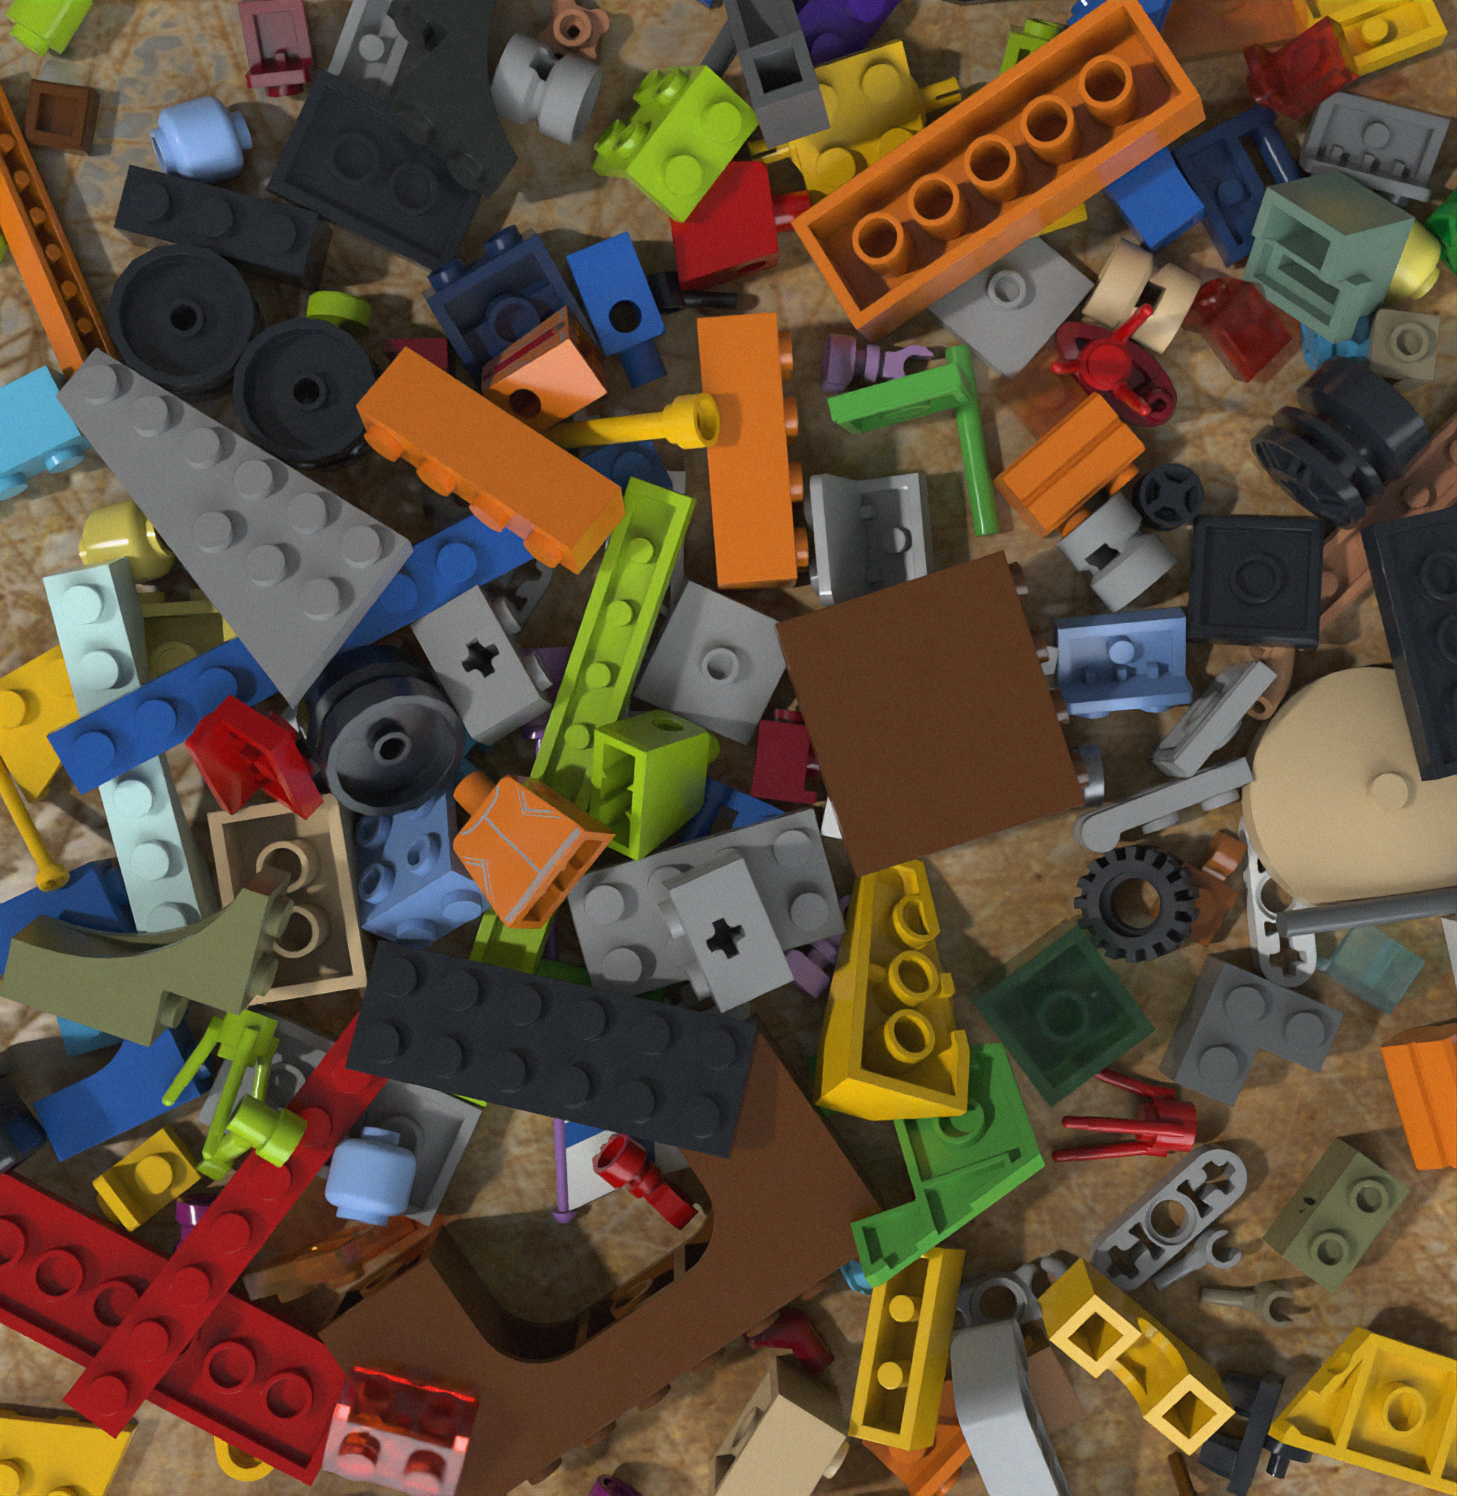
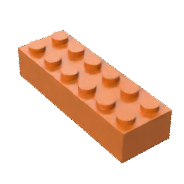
M1107 0L790 223L856 330L874 344L1203 122L1206 117L1201 96L1139 1Z

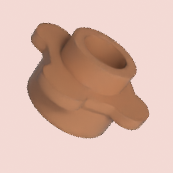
M553 0L550 5L552 17L547 29L539 32L537 40L551 45L554 55L559 59L570 53L595 64L597 61L596 53L600 46V37L607 34L610 30L609 16L600 8L590 11L576 5L574 0ZM572 27H576L580 31L579 35L575 38L568 35V30Z

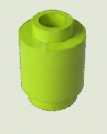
M13 0L4 15L14 24L9 34L32 52L44 57L48 49L58 54L63 53L94 2L92 0Z

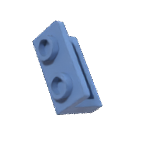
M1180 607L1053 619L1054 647L1060 648L1054 672V687L1059 688L1068 715L1095 719L1107 716L1111 711L1140 709L1146 712L1157 713L1168 711L1174 705L1190 704L1193 702V688L1186 677V616Z

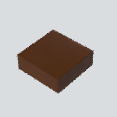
M31 79L22 134L29 148L91 157L100 94L94 88Z

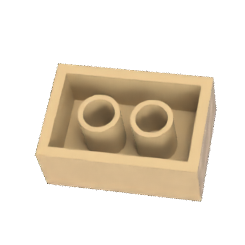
M332 793L321 795L324 802L307 820L279 802L242 807L234 815H230L226 811L207 813L222 908L231 903L242 888L265 865L291 873L285 897L293 900L292 914L280 938L275 937L270 955L278 959L277 972L268 993L264 997L256 995L249 1005L367 986L376 952L374 933L360 928L358 851L355 838L356 823L354 811L347 809Z

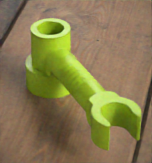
M246 1093L237 1103L226 1125V1129L229 1132L221 1137L214 1158L210 1160L204 1158L196 1166V1170L219 1182L228 1170L232 1168L237 1158L251 1147L256 1149V1155L277 1167H281L301 1140L308 1121L285 1107L278 1112Z

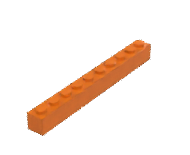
M0 83V226L65 379L68 382L95 348L100 349L117 361L119 360Z

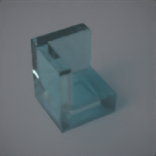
M1374 926L1350 928L1329 960L1317 956L1315 970L1369 1007L1390 1015L1426 961Z

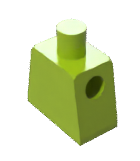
M658 709L602 725L594 730L589 814L616 833L615 837L607 845L608 847L636 861H640L699 813L704 804L707 766L716 761L720 754L719 742L710 730L670 712Z

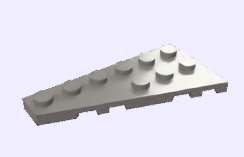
M95 348L55 397L214 607L236 633L256 662L265 671L285 700L294 709L414 552L410 541L100 349Z

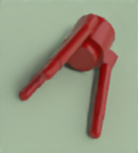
M1148 303L1143 304L1120 327L1115 328L1109 338L1093 340L1082 347L1077 355V359H1058L1053 361L1050 365L1051 371L1055 374L1077 373L1082 383L1089 388L1102 391L1111 390L1116 399L1122 400L1132 410L1142 416L1148 415L1151 411L1150 405L1129 388L1126 383L1127 378L1131 374L1132 358L1125 344L1128 338L1153 314V306Z
M1083 1061L1079 1063L1078 1070L1082 1074L1148 1098L1149 1103L1140 1102L1138 1104L1135 1119L1064 1116L1061 1123L1065 1128L1135 1134L1137 1141L1055 1150L1052 1153V1159L1055 1162L1088 1161L1142 1155L1166 1158L1169 1150L1190 1152L1195 1142L1197 1130V1113L1193 1102L1175 1100V1090L1173 1087L1151 1085Z

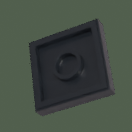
M1197 514L1193 518L1186 643L1317 650L1319 645L1325 520Z

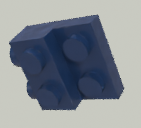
M511 225L498 231L482 244L487 254L467 266L464 265L460 257L439 266L427 276L432 286L421 292L480 392L483 367L491 359L566 305H568L596 347H601L538 233L532 228L520 233L516 225Z

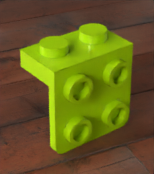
M707 65L667 67L662 72L658 68L652 70L635 89L632 98L637 103L623 122L619 119L613 121L601 133L594 145V150L598 154L592 161L590 168L599 176L628 179L675 222H684L759 124L755 111Z

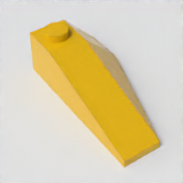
M914 859L857 878L855 876L845 921L846 932L842 934L818 1042L812 1104L870 1121L962 1116L967 1112L970 1049L965 1030H957L949 998L956 992L951 972L943 973L935 937L940 933V927L924 862Z

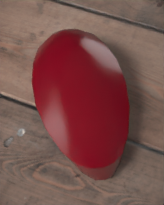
M1084 321L1065 322L1059 326L1054 336L1057 353L1060 359H1077V355L1082 347L1090 341L1109 338L1113 329ZM1128 338L1125 346L1131 354L1132 369L1126 383L1129 388L1150 405L1151 411L1148 415L1142 416L1132 410L1122 400L1116 399L1111 390L1091 389L1082 383L1077 373L1069 374L1076 387L1086 398L1093 392L1099 393L1117 413L1119 419L1126 424L1143 428L1156 427L1165 424L1176 411L1177 393L1170 377L1159 362L1141 344Z

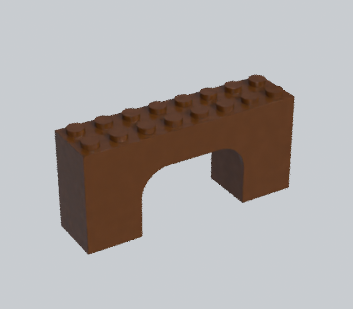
M757 1012L743 1020L761 1026L731 1160L677 1147L703 1184L711 1200L705 1220L689 1239L588 1308L569 1319L554 1323L530 1322L514 1316L495 1300L443 1224L338 1295L317 1334L430 1496H508V1492L526 1480L530 1485L540 1483L559 1468L563 1461L561 1457L581 1443L585 1448L598 1444L615 1429L617 1425L615 1420L635 1406L639 1411H644L654 1406L671 1390L669 1383L690 1369L694 1374L707 1370L721 1359L726 1351L724 1346L744 1332L748 1337L763 1332L780 1316L778 1309L799 1295L802 1300H807L822 1292L834 1280L833 1272L853 1258L857 1263H861L850 1223L887 1211L885 1201L831 1120L825 1117L819 1106L812 1104L813 1094Z

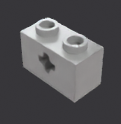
M476 585L410 625L472 739L489 746L553 708L554 704L545 690L554 685L546 666L534 650L525 654L514 634L523 629L522 624L514 609L503 595L495 599L479 585ZM490 650L497 656L492 659V666L495 672L488 676L480 670L486 665L482 654Z
M730 851L661 882L668 900L657 904L672 940L674 941L684 936L694 960L683 966L699 1001L710 997L712 1003L723 1013L795 980L743 857L734 851ZM722 919L730 927H735L727 932L729 945L722 948L713 940H707L715 935L712 922Z

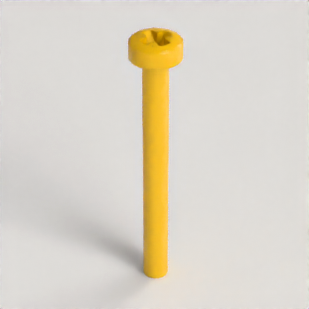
M0 758V794L39 869L35 876V882L39 890L43 892L58 890L66 885L70 874L65 865L54 863Z

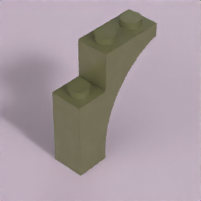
M265 865L242 888L237 897L223 909L194 923L160 932H107L85 928L40 914L11 939L0 996L146 1047H150L168 1027L175 1029L180 1024L186 1012L189 999L239 1016L256 995L264 997L274 981L278 968V959L270 955L275 937L280 938L292 914L293 900L285 897L291 873Z

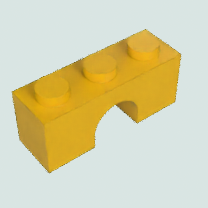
M1080 1257L1037 1299L1049 1340L1095 1378L1099 1377L1108 1368L1134 1396L1143 1418L1189 1456L1236 1413L1218 1371L1083 1257Z

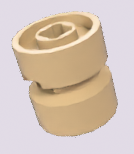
M1121 237L1099 274L1081 314L1114 329L1123 324L1138 309L1134 306L1143 289L1148 285L1158 291L1151 304L1154 309L1153 314L1130 336V339L1162 354L1187 315L1199 290L1202 278L1171 262L1160 268L1155 266L1153 253Z

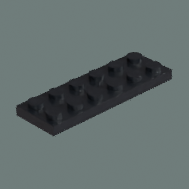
M378 940L345 1068L731 1160L761 1026Z

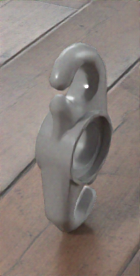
M1049 1255L1042 1258L1040 1264L1042 1269L1052 1273L1057 1280L1069 1269L1062 1260ZM1026 1263L1012 1272L988 1270L979 1274L976 1278L960 1283L956 1309L962 1315V1324L959 1329L1015 1317L1019 1326L1042 1318L1037 1302L1040 1296L1034 1292L1032 1287L1037 1267L1032 1263ZM997 1285L1009 1288L1014 1293L1015 1303L1012 1310L1006 1316L990 1318L981 1312L980 1298L988 1288Z

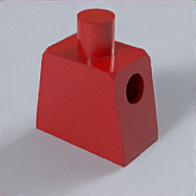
M731 160L684 222H675L669 217L680 289L683 291H701L778 265L779 246L777 233L795 231L790 222L811 208L808 189L771 194L766 163L761 161Z

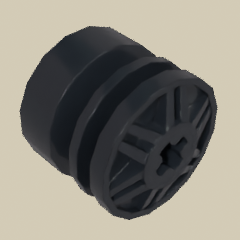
M1332 355L1325 359L1296 390L1297 402L1301 409L1285 405L1272 416L1273 426L1266 425L1261 428L1250 442L1252 452L1262 468L1287 495L1313 515L1325 520V522L1332 526L1350 530L1356 528L1366 517V506L1376 505L1384 497V486L1379 477L1392 481L1402 478L1430 448L1431 435L1416 410L1388 382L1361 364L1345 357Z

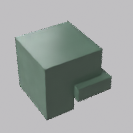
M1338 170L1267 186L1251 234L1255 237L1241 283L1331 343L1336 344L1350 340L1359 317L1373 314L1381 309L1416 217Z

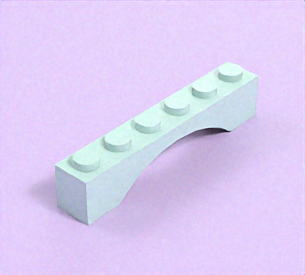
M127 556L67 568L43 577L79 716L150 681L145 645L144 618ZM165 752L98 786L137 932H160L183 927L219 911L208 864L186 820Z

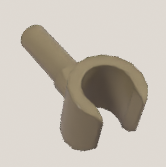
M1265 1281L1256 1285L1252 1291L1242 1290V1292L1200 1287L1199 1302L1250 1310L1271 1326L1284 1328L1292 1324L1293 1320L1284 1314L1273 1311L1269 1312L1270 1304L1277 1297L1283 1296L1294 1299L1295 1296L1277 1283Z

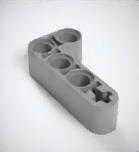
M1010 1317L952 1330L950 1332V1353L956 1413L964 1438L989 1495L1073 1496L1032 1396L1027 1352L1016 1318Z

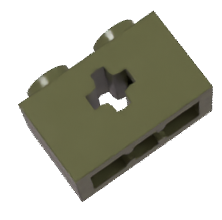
M1336 1137L1262 1239L1283 1258L1334 1295L1411 1189L1358 1150Z

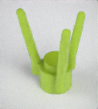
M246 1009L239 1016L227 1012L224 1019L212 1015L204 1037L163 1095L162 1103L165 1106L173 1105L218 1042L221 1043L217 1056L233 1062L202 1151L205 1159L210 1160L214 1158L247 1066L254 1068L256 1062L257 1067L252 1096L263 1103L266 1102L272 1060L280 1042L279 1038L273 1037L279 1021Z

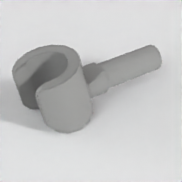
M1207 1226L1195 1237L1194 1249L1185 1254L1184 1258L1153 1276L1152 1280L1157 1288L1162 1291L1192 1271H1197L1207 1264L1220 1269H1228L1235 1266L1240 1260L1241 1249L1230 1247L1214 1257L1212 1253L1213 1243L1216 1239L1226 1235L1228 1230Z

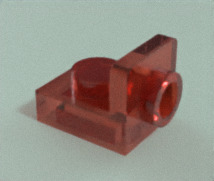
M1328 15L1275 53L1268 51L1255 42L1243 50L1250 72L1246 77V84L1254 100L1265 109L1271 107L1294 121L1360 77L1342 25Z
M1224 276L1212 279L1199 287L1195 299L1181 324L1184 330L1201 334L1233 379L1249 383L1292 339L1253 282Z

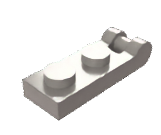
M1225 758L1198 769L1192 777H1176L1083 813L1073 823L1072 837L1076 844L1084 849L1099 853L1108 852L1119 842L1121 832L1140 825L1144 834L1164 829L1180 821L1177 813L1178 810L1199 802L1203 811L1231 803L1240 798L1236 788L1254 781L1246 758Z

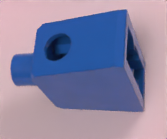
M628 231L567 255V265L605 358L616 354L619 355L632 389L668 375L654 341L655 338L663 336L666 333V329ZM620 305L631 306L639 324L638 327L631 332H619L611 315V311L615 307Z

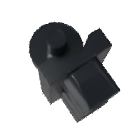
M1268 1369L1263 1378L1234 1370H1228L1225 1374L1223 1385L1236 1414L1249 1419L1243 1438L1218 1429L1203 1443L1197 1462L1217 1475L1229 1479L1226 1491L1237 1496L1247 1495L1263 1448L1271 1452L1266 1472L1276 1478H1285L1290 1460L1301 1463L1311 1462L1313 1452L1281 1443L1268 1435L1286 1376Z

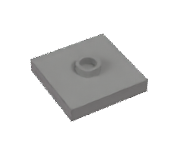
M1037 236L1026 240L923 311L962 345H969L970 351L1010 385L1095 284Z
M685 576L640 669L631 693L634 697L747 746L786 668L774 630V625L783 622V620Z
M1260 660L1224 666L1148 756L1150 758L1148 762L1164 776L1192 777L1214 750L1222 748L1234 736L1243 722L1241 718L1278 675Z

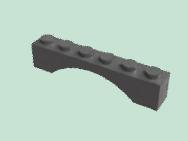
M723 0L742 70L767 148L769 149L831 128L793 1Z

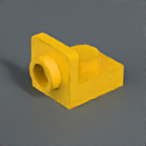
M168 1124L113 1167L92 1181V1184L98 1191L97 1202L103 1213L115 1224H123L129 1232H133L204 1177L205 1174L196 1170L199 1162L170 1124Z

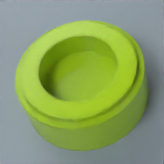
M319 291L309 296L306 318L326 320L347 331L352 336H361L369 333L372 307L366 300L355 295L337 291Z

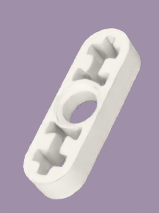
M1242 816L1238 834L1239 841L1248 846L1241 862L1253 966L1257 973L1266 980L1282 987H1296L1306 982L1315 970L1317 963L1315 935L1308 934L1284 938L1286 946L1297 950L1299 953L1298 960L1288 963V973L1283 974L1281 967L1270 964V954H1276L1280 951V938L1277 931H1265L1264 922L1276 923L1278 912H1270L1265 908L1261 900V889L1265 882L1272 877L1264 867L1258 869V856L1253 849ZM1293 898L1290 906L1283 911L1308 907Z

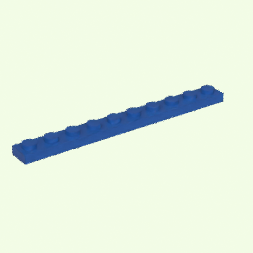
M651 440L607 444L578 458L619 485L622 497H624L630 476L665 488L673 486ZM473 513L412 544L414 552L332 659L340 654L367 646L443 606L474 586H482L535 557L524 547L523 538L506 527L502 532H497L482 523ZM236 635L49 732L46 737L80 795H83L186 741L193 733L197 723L205 715L213 712L230 694L251 707L278 693L279 690Z

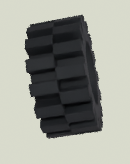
M1152 845L1125 846L1104 852L1105 856L1094 859L1087 866L1090 870L1089 873L1080 876L1076 886L1082 888L1081 896L1074 898V909H1081L1083 915L1082 919L1076 921L1080 931L1088 929L1092 935L1087 941L1094 949L1103 947L1107 950L1104 956L1113 960L1123 958L1126 959L1125 963L1150 961L1179 948V944L1187 940L1194 931L1190 926L1193 921L1199 918L1200 909L1195 908V899L1200 898L1198 886L1192 888L1188 878L1194 875L1188 866L1181 867L1176 862L1179 857L1173 853L1161 852L1159 847ZM1130 878H1139L1149 882L1156 889L1160 898L1159 914L1155 921L1146 928H1135L1127 925L1120 919L1115 909V894L1120 885Z

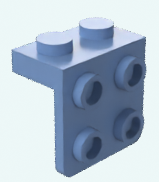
M453 777L445 788L418 807L397 815H363L356 825L355 838L358 851L360 928L397 944L424 949L492 907L453 850V841L458 835L456 805L453 797Z

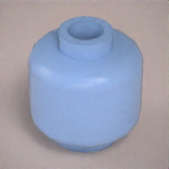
M205 95L164 108L158 117V128L150 130L152 145L163 173L209 185L239 176L244 166L242 151L252 148L250 133L241 112L238 110L229 113L225 105L212 95Z
M363 1126L360 1138H345L337 1143L325 1188L327 1201L338 1207L336 1217L387 1226L389 1217L402 1215L407 1210L417 1168V1158L412 1151L398 1146L400 1133Z

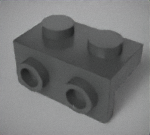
M1322 85L1297 162L1304 171L1311 173V176L1338 170L1364 187L1372 188L1374 193L1397 207L1407 208L1410 199L1429 202L1434 189L1428 184L1451 119L1445 115Z

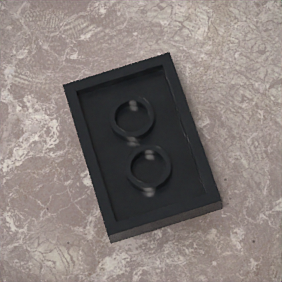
M320 68L265 191L299 208L318 212L325 221L430 273L446 262L453 260L482 194L477 190L467 189L458 183L448 171L447 163L427 145H419L410 140L399 128L396 118L388 111L391 104Z

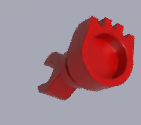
M617 1133V1135L612 1134L608 1138V1143H604L600 1147V1153L592 1158L594 1173L598 1174L615 1189L626 1185V1190L635 1198L644 1197L671 1225L682 1231L698 1213L691 1206L694 1201L681 1188L663 1177L661 1169L651 1160H645L647 1148L636 1137Z

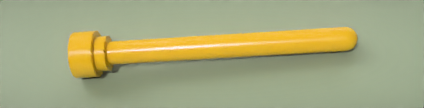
M704 392L677 396L673 403L667 404L664 410L660 412L558 423L540 434L562 449L666 438L672 444H678L682 449L711 447L717 442L720 433V415L713 397Z

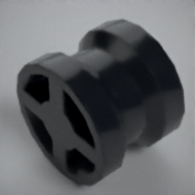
M1166 463L1152 469L1135 484L1131 493V504L1143 517L1141 524L1155 532H1168L1190 522L1199 513L1204 502V488L1200 478L1190 468L1179 463ZM1155 484L1159 487L1158 499H1156L1157 488ZM1162 507H1165L1167 509H1173L1175 511V514H1173L1171 510H1165Z

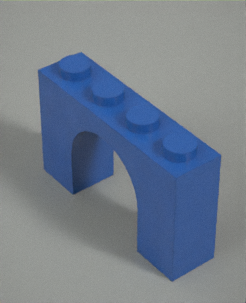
M109 858L91 861L69 871V881L58 890L43 892L37 886L1 903L0 979L4 977L12 937L40 914L89 929L115 933H138L121 868L118 866L113 868ZM188 1006L180 1024L175 1029L168 1027L150 1047L124 1039L121 1048L112 1061L99 1072L32 1103L60 1162L191 1101L212 1088L214 1081L211 1075L215 1074V1064L210 1053L174 1104L165 1106L162 1103L163 1095L201 1041L200 1039L194 1040L184 1017L188 1016Z

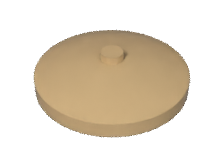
M1379 667L1346 669L1308 681L1285 696L1269 719L1263 720L1253 737L1247 752L1246 761L1254 781L1241 786V803L1246 830L1255 853L1272 879L1286 893L1308 908L1457 887V775L1437 780L1421 781L1395 671Z

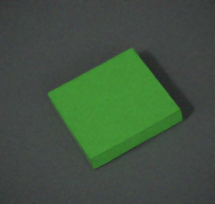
M957 362L827 398L832 421L853 435L863 434L970 404L971 400H974L969 378Z

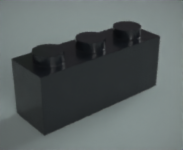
M129 165L114 228L135 246L153 249L157 246L188 243L215 251L241 273L318 292L333 234V230L318 212L134 165Z

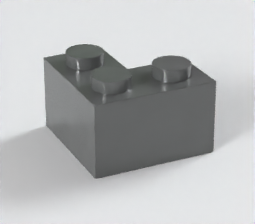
M1207 955L1158 1070L1178 1084L1234 1107L1259 1048L1319 1073L1345 1013L1211 955Z

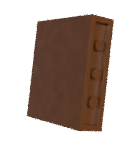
M1004 550L774 625L777 640L852 872L857 878L1086 804L1081 789L1090 786L1088 773L1080 752L1077 749L1068 751L1061 726L1069 724L1068 711L1059 688L1053 687L1048 689L1041 667L1042 663L1049 661L1047 646L1037 624L1028 626L1020 602L1029 598L1027 584L1018 562L1008 564Z

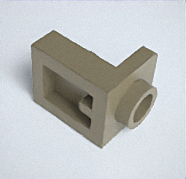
M1383 308L1374 312L1371 320L1366 367L1376 375L1383 377L1396 391L1408 393L1433 381L1441 316Z

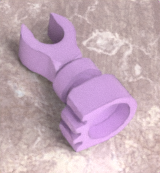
M828 333L823 352L820 388H822L821 391L841 393L850 383L853 375H860V381L866 383H875L877 377L887 381L906 376L903 369L906 359L930 360L934 355L926 347L920 345L908 346L896 352H880L878 345L865 344L864 349L859 350L856 349L855 336Z
M851 894L838 899L842 916L845 907L850 903ZM842 934L808 943L810 948L805 954L790 949L783 951L795 979L792 982L814 1000L818 998L832 981L823 971L829 964L835 967Z

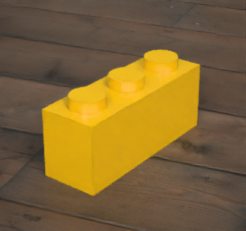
M937 1244L884 1284L873 1288L848 1436L907 1451L933 1446L950 1348V1332L953 1330L966 1250Z

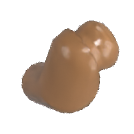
M1250 646L1251 656L1265 661V665L1278 675L1247 711V714L1258 720L1269 719L1291 688L1295 649Z

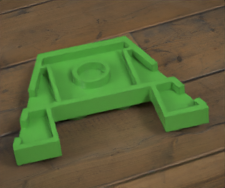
M1003 1043L969 1045L968 1102L965 1114L955 1117L893 1120L916 1199L913 1202L850 1223L864 1277L871 1288L884 1284L1046 1166ZM817 1054L806 1058L813 1086ZM820 1107L825 1117L840 1113Z

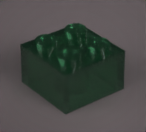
M1066 918L964 993L1000 1043H1003L1008 1054L1037 1093L1050 1107H1053L1156 1030L1079 925Z

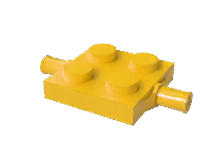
M894 39L813 65L831 128L769 149L764 138L753 142L749 141L746 143L747 149L752 155L749 156L751 161H761L766 164L790 157V160L801 173L805 190L808 189L811 206H814L924 129L927 120L926 113L960 104L962 102L961 93L955 91L960 88L954 76L950 77V79L919 88L910 75L902 40Z

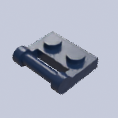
M1270 100L1244 111L1173 149L1170 153L1188 185L1205 206L1204 219L1201 221L1226 268L1249 257L1255 237L1251 234L1266 191L1240 139L1252 137L1276 184L1303 178L1274 123L1278 119V115Z

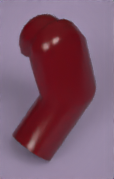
M781 1307L778 1309L780 1316L766 1330L752 1337H748L745 1332L742 1334L744 1341L754 1349H763L764 1347L792 1349L809 1376L823 1371L835 1359L808 1315L798 1308Z

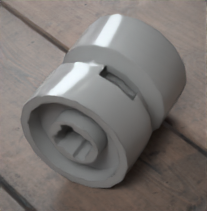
M517 32L508 42L500 58L490 88L497 116L521 126L526 125L531 120L537 121L540 134L574 147L582 137L594 110L603 79V68L570 53L559 60L555 58L551 45Z
M1118 491L1099 506L1075 529L1055 544L1077 572L1090 571L1093 574L1090 587L1112 613L1117 612L1145 591L1178 560L1155 532L1143 534L1139 529L1143 517L1121 491ZM1112 548L1117 549L1119 552L1115 554Z

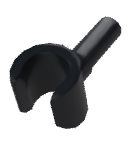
M677 271L661 272L648 277L649 288L658 311L662 315L674 314L686 308H695V306L737 309L738 293L683 291L679 286Z

